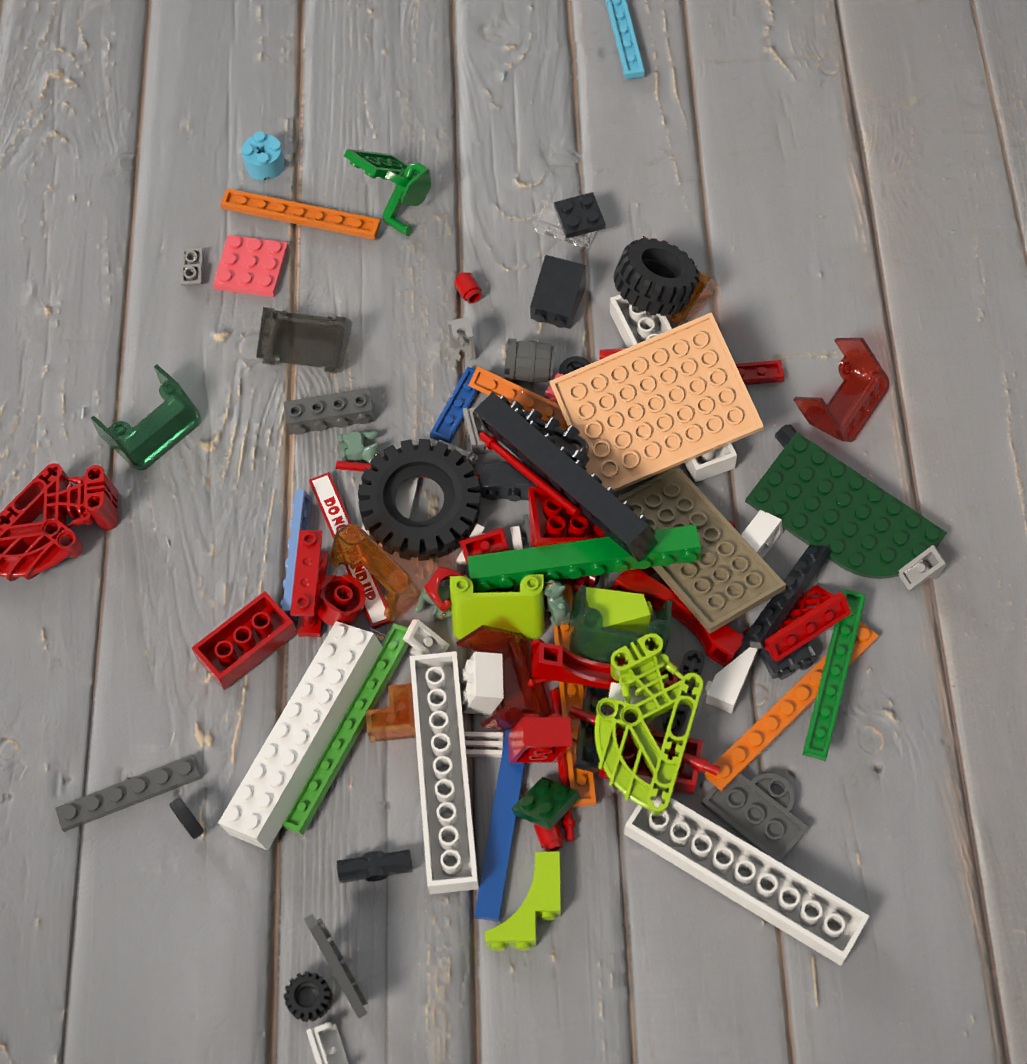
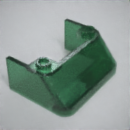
M158 364L154 368L161 384L159 393L165 401L134 427H131L127 422L118 421L107 428L95 416L91 417L98 435L136 470L149 468L201 423L200 412L180 384Z
M582 585L572 600L570 652L592 661L611 664L613 652L625 645L630 649L631 642L636 646L637 639L654 633L661 637L663 641L662 654H665L671 635L672 600L665 602L656 615V620H653L648 625L647 634L603 627L602 614L597 609L585 607L586 586Z

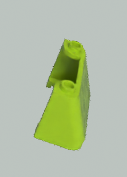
M543 574L527 575L520 583V592L473 593V583L469 578L450 576L452 627L456 639L460 641L535 640L544 634Z

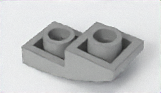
M181 249V286L202 284L203 249Z

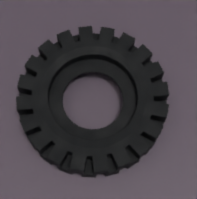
M411 439L400 441L401 448L396 449L394 445L385 448L384 456L381 457L377 454L370 461L371 468H365L361 476L362 484H359L358 503L362 523L365 530L369 531L370 538L377 545L381 543L383 550L391 555L396 551L399 553V558L411 560L412 555L418 556V561L430 560L429 555L436 554L437 558L448 555V548L452 547L455 551L460 547L458 540L469 537L474 530V523L478 521L480 514V485L478 478L474 476V468L470 462H464L463 455L456 449L449 452L447 444L438 441L436 446H431L430 439H419V445H413ZM414 477H426L432 479L441 487L444 494V503L437 515L428 520L414 521L404 517L398 511L395 504V495L400 485L406 480Z

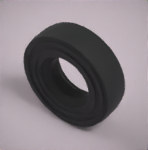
M177 798L169 804L171 810L193 839L203 834V828L182 799Z

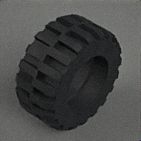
M641 238L631 242L624 248L614 271L613 280L621 297L624 300L627 299L631 306H636L639 308L638 310L642 312L647 311L651 315H674L685 309L699 282L697 266H695L693 259L689 258L685 251L679 250V247L676 245L672 246L667 241H658L655 238L650 240Z

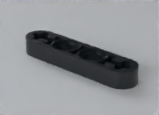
M698 650L688 651L684 655L679 672L683 676L688 673H696L701 676L705 660L703 654ZM693 658H697L693 672L689 671L690 661ZM695 683L688 687L687 696L691 697ZM686 705L684 708H677V725L671 728L673 735H678L682 732L690 706ZM673 708L665 712L662 728L665 733L672 714L670 711Z

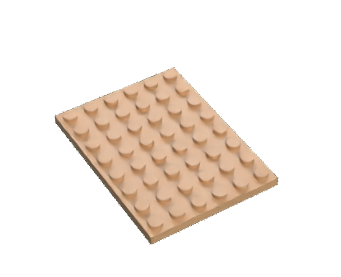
M712 312L549 381L567 426L576 427L580 431L578 436L584 438L589 445L587 456L590 460L585 466L587 473L597 475L603 482L601 485L606 489L611 487L615 492L764 429ZM575 444L577 450L580 451V447L577 444Z

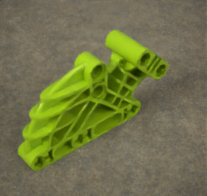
M650 633L637 639L636 646L631 642L630 649L625 645L613 652L611 656V676L619 682L625 702L613 698H603L598 702L595 721V743L600 759L598 769H602L603 766L610 779L609 786L614 784L625 795L624 801L628 802V799L646 808L651 814L661 815L666 812L669 806L701 696L703 681L696 673H688L683 676L678 671V668L669 661V657L666 654H662L663 641L661 637ZM665 668L681 680L666 689L664 684L668 682V674L661 676V672ZM690 682H693L695 687L691 697L687 696L688 686ZM636 686L638 689L635 691V695L637 697L644 695L647 699L633 705L630 702V688ZM685 704L692 709L691 717L685 735L676 737L671 733L672 724L677 708ZM605 706H610L614 709V713L610 716H605L601 713V709ZM673 708L660 751L645 723ZM628 713H633L638 719L634 723H628L624 717ZM616 728L625 730L620 748H618ZM628 734H630L639 751L633 772L622 757ZM672 744L676 745V757L669 760L667 754L670 753ZM641 757L653 776L651 785L636 775ZM658 790L662 791L661 803L663 804H660L659 807H654L653 801L657 798Z

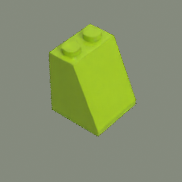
M591 587L583 588V610L594 642L609 645L649 634V627L652 625L651 615H653V609L650 601L646 602L644 594Z

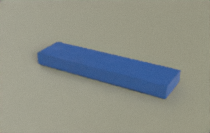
M467 366L431 430L430 438L438 441L443 440L449 444L452 442L464 420L463 409H469L479 393L478 390L468 386L475 369Z

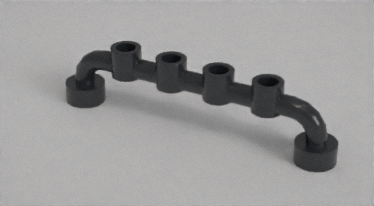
M512 402L510 405L512 409L517 407L526 416L525 420L528 422L532 420L545 433L561 437L569 444H577L580 447V451L574 450L570 458L574 462L579 460L584 466L587 465L590 460L587 456L589 445L584 438L578 436L580 431L576 427L569 425L566 430L560 428L561 423L557 419L550 417L546 422L541 419L542 414L537 410L531 409L528 414L523 412L524 407L520 403Z

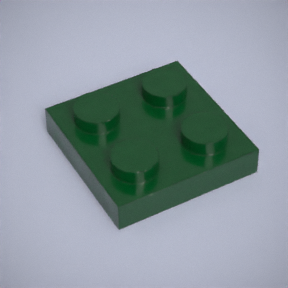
M542 777L512 807L515 816L550 830L579 800L580 795L578 790Z

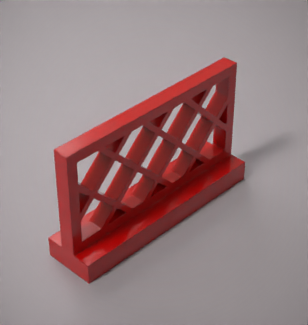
M817 585L805 591L779 626V630L764 640L766 643L764 650L770 653L772 660L778 662L852 614L845 595L840 592L834 595ZM816 594L819 595V597L811 598ZM749 628L743 631L744 636L748 632Z

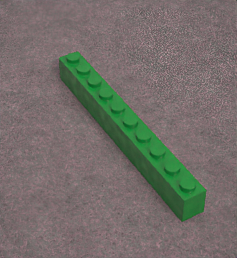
M695 524L654 530L656 532L654 536L658 544L639 563L610 537L467 556L473 592H485L491 589H506L512 586H519L522 579L527 575L543 574L544 582H548L550 580L557 581L569 578L577 579L590 575L599 576L604 573L624 572L633 569H647L661 565L669 566L683 562L691 563L701 560V546L697 527Z

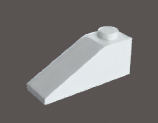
M748 648L715 675L713 682L708 681L704 690V694L707 695L706 704L728 713H733L757 656L758 648Z

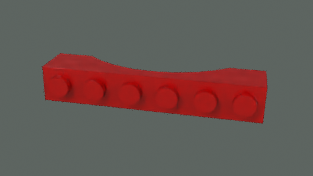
M626 570L615 580L612 590L644 594L646 602L650 601L652 609L663 612L685 625L697 637L706 655L723 667L730 664L740 652L743 646L741 640L744 636L727 625L710 634L671 589L656 581L642 570Z
M540 642L533 655L532 677L609 690L611 682L619 683L611 676V664L580 657L570 652L564 646ZM666 668L661 672V676L668 674L669 677L668 682L664 684L665 689L678 682V677L675 674L672 675Z

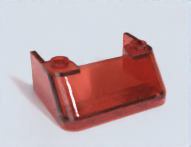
M836 338L834 341L844 355L838 367L839 374L843 379L838 390L828 404L820 397H795L793 401L810 425L842 442H853L887 393L889 378L864 338Z
M482 625L456 642L458 647L473 649V652L502 654L503 700L500 702L501 707L494 710L492 716L480 722L481 727L506 731L513 729L527 714H538L539 717L551 715V706L543 682L535 684L534 687H529L527 684L528 680L539 678L532 677L533 652L531 643L525 635Z

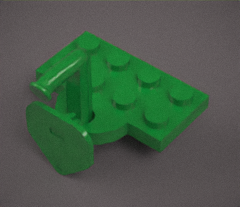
M346 149L344 157L350 160V165L359 169L362 168L365 170L364 174L370 178L388 179L396 184L382 218L385 223L397 231L405 234L407 237L410 236L412 226L410 224H403L396 219V216L402 204L419 206L424 202L431 188L430 169L418 162L408 166L391 154Z

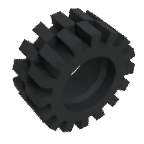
M307 971L304 975H301V973L296 974L297 978H291L289 980L290 985L285 987L284 999L286 1007L296 1019H301L303 1022H307V1020L313 1022L316 1021L315 1018L317 1017L322 1018L323 1013L328 1012V1005L332 1002V993L329 985L322 976L320 977L315 972L310 974ZM304 988H314L318 994L316 1002L310 1006L301 1005L298 1000L299 993Z

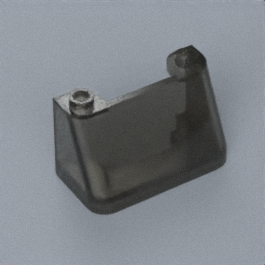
M263 307L256 358L262 359V364L275 365V362L319 367L324 368V372L337 373V370L342 369L352 330V321L346 317L336 316V319L329 316L320 317L289 313Z

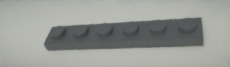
M190 755L56 807L61 829L63 832L197 781L201 779L194 756Z

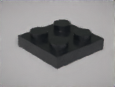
M593 192L554 202V209L566 239L606 229L605 220Z

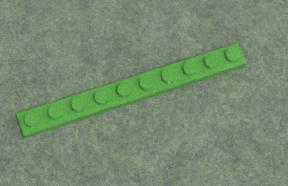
M393 623L381 644L383 648L284 821L283 828L301 835L305 833L409 646L403 640L408 630L407 627Z

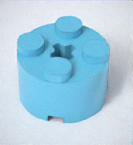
M258 131L248 138L241 147L244 165L250 177L256 180H264V178L268 177L273 179L283 171L284 156L281 143L276 137Z

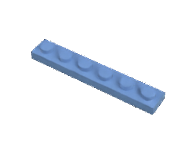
M304 489L296 490L295 499L292 500L293 518L290 520L291 536L288 539L289 553L285 561L287 571L286 579L283 580L284 597L281 600V609L292 621L298 620L299 617L290 615L299 530H309L312 498Z

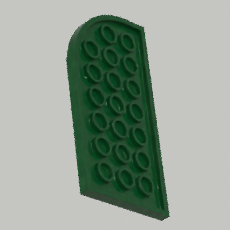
M798 432L795 433L745 499V502L757 511L762 510L765 513L767 512L782 519V527L807 545L827 546L831 553L828 559L839 567L855 575L867 578L885 579L898 577L901 568L932 545L937 548L947 534L946 531Z

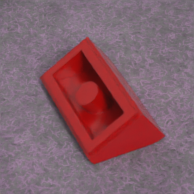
M503 527L458 540L466 563H468L467 556L503 552L510 549Z

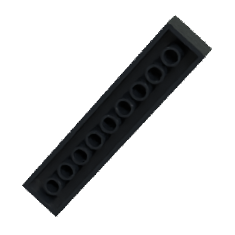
M492 392L474 409V412L486 430L536 474L576 505L584 516L638 563L658 544L654 536L656 532L650 526L651 523L642 514L637 516L633 512L635 509L626 500L621 502L617 498L618 494L611 487L606 489L601 485L603 482L594 473L588 474L586 472L587 468L579 460L574 462L570 458L571 454L562 446L558 448L555 445V440L549 434L543 435L535 422L525 420L526 416L517 407L512 409L510 407L511 403L503 395L498 397Z

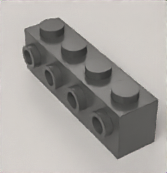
M369 388L283 402L289 435H300L309 431H323L334 427L343 428L347 425L367 424L374 421Z

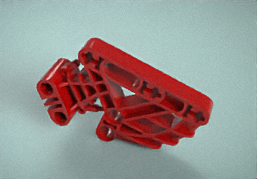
M49 464L0 512V576L6 577L10 582L23 576L26 580H30L67 557H78L83 551V544L74 532L69 529L73 526L77 527L84 523L90 525L95 520L102 530L109 531L116 527L118 523V511L116 509L118 508L116 503L118 502V490L101 466H90L83 477H68L59 464ZM69 482H73V484H78V485H77V486H73L72 484H69ZM44 511L43 521L32 523ZM66 515H70L73 520L66 525Z

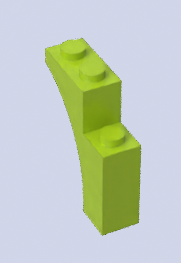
M535 852L533 881L525 900L509 919L485 931L486 947H491L493 951H504L506 947H516V950L519 951L531 950V947H536V917H541V920L545 921L561 917L560 852Z

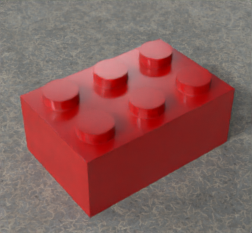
M538 714L525 715L508 735L509 763H556L572 747L570 717H563L562 714H551L548 717H539Z

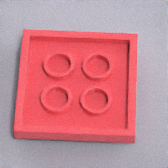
M228 235L214 279V290L274 297L288 250L287 242Z

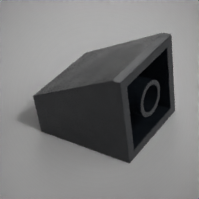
M545 255L530 305V319L540 323L553 324L559 328L571 329L586 290V265Z

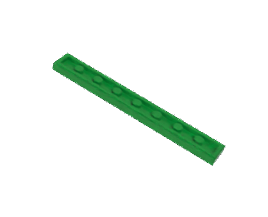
M843 589L842 594L845 595L852 614L834 625L802 752L804 756L825 762L866 598L865 594Z

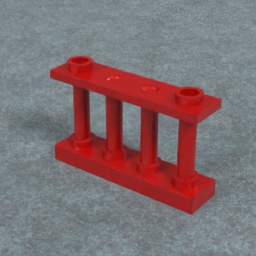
M299 530L290 611L291 616H299L298 637H321L323 620L315 613V604L321 586L327 579L329 560L328 551H321L322 531Z

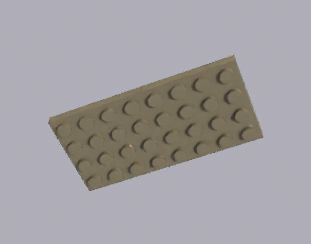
M678 466L618 497L621 502L626 500L635 509L633 512L637 516L641 514L650 521V526L653 530L696 524L701 546V560L691 563H676L669 566H654L653 568L710 634L786 589L784 581Z

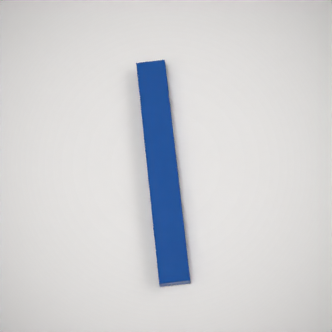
M506 730L474 914L476 919L499 922L516 822V816L513 813L512 807L519 801L525 763H509L508 735L511 732L509 730Z

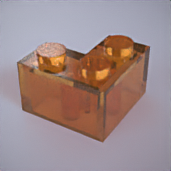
M412 683L389 685L390 708L366 710L367 733L370 742L416 738Z

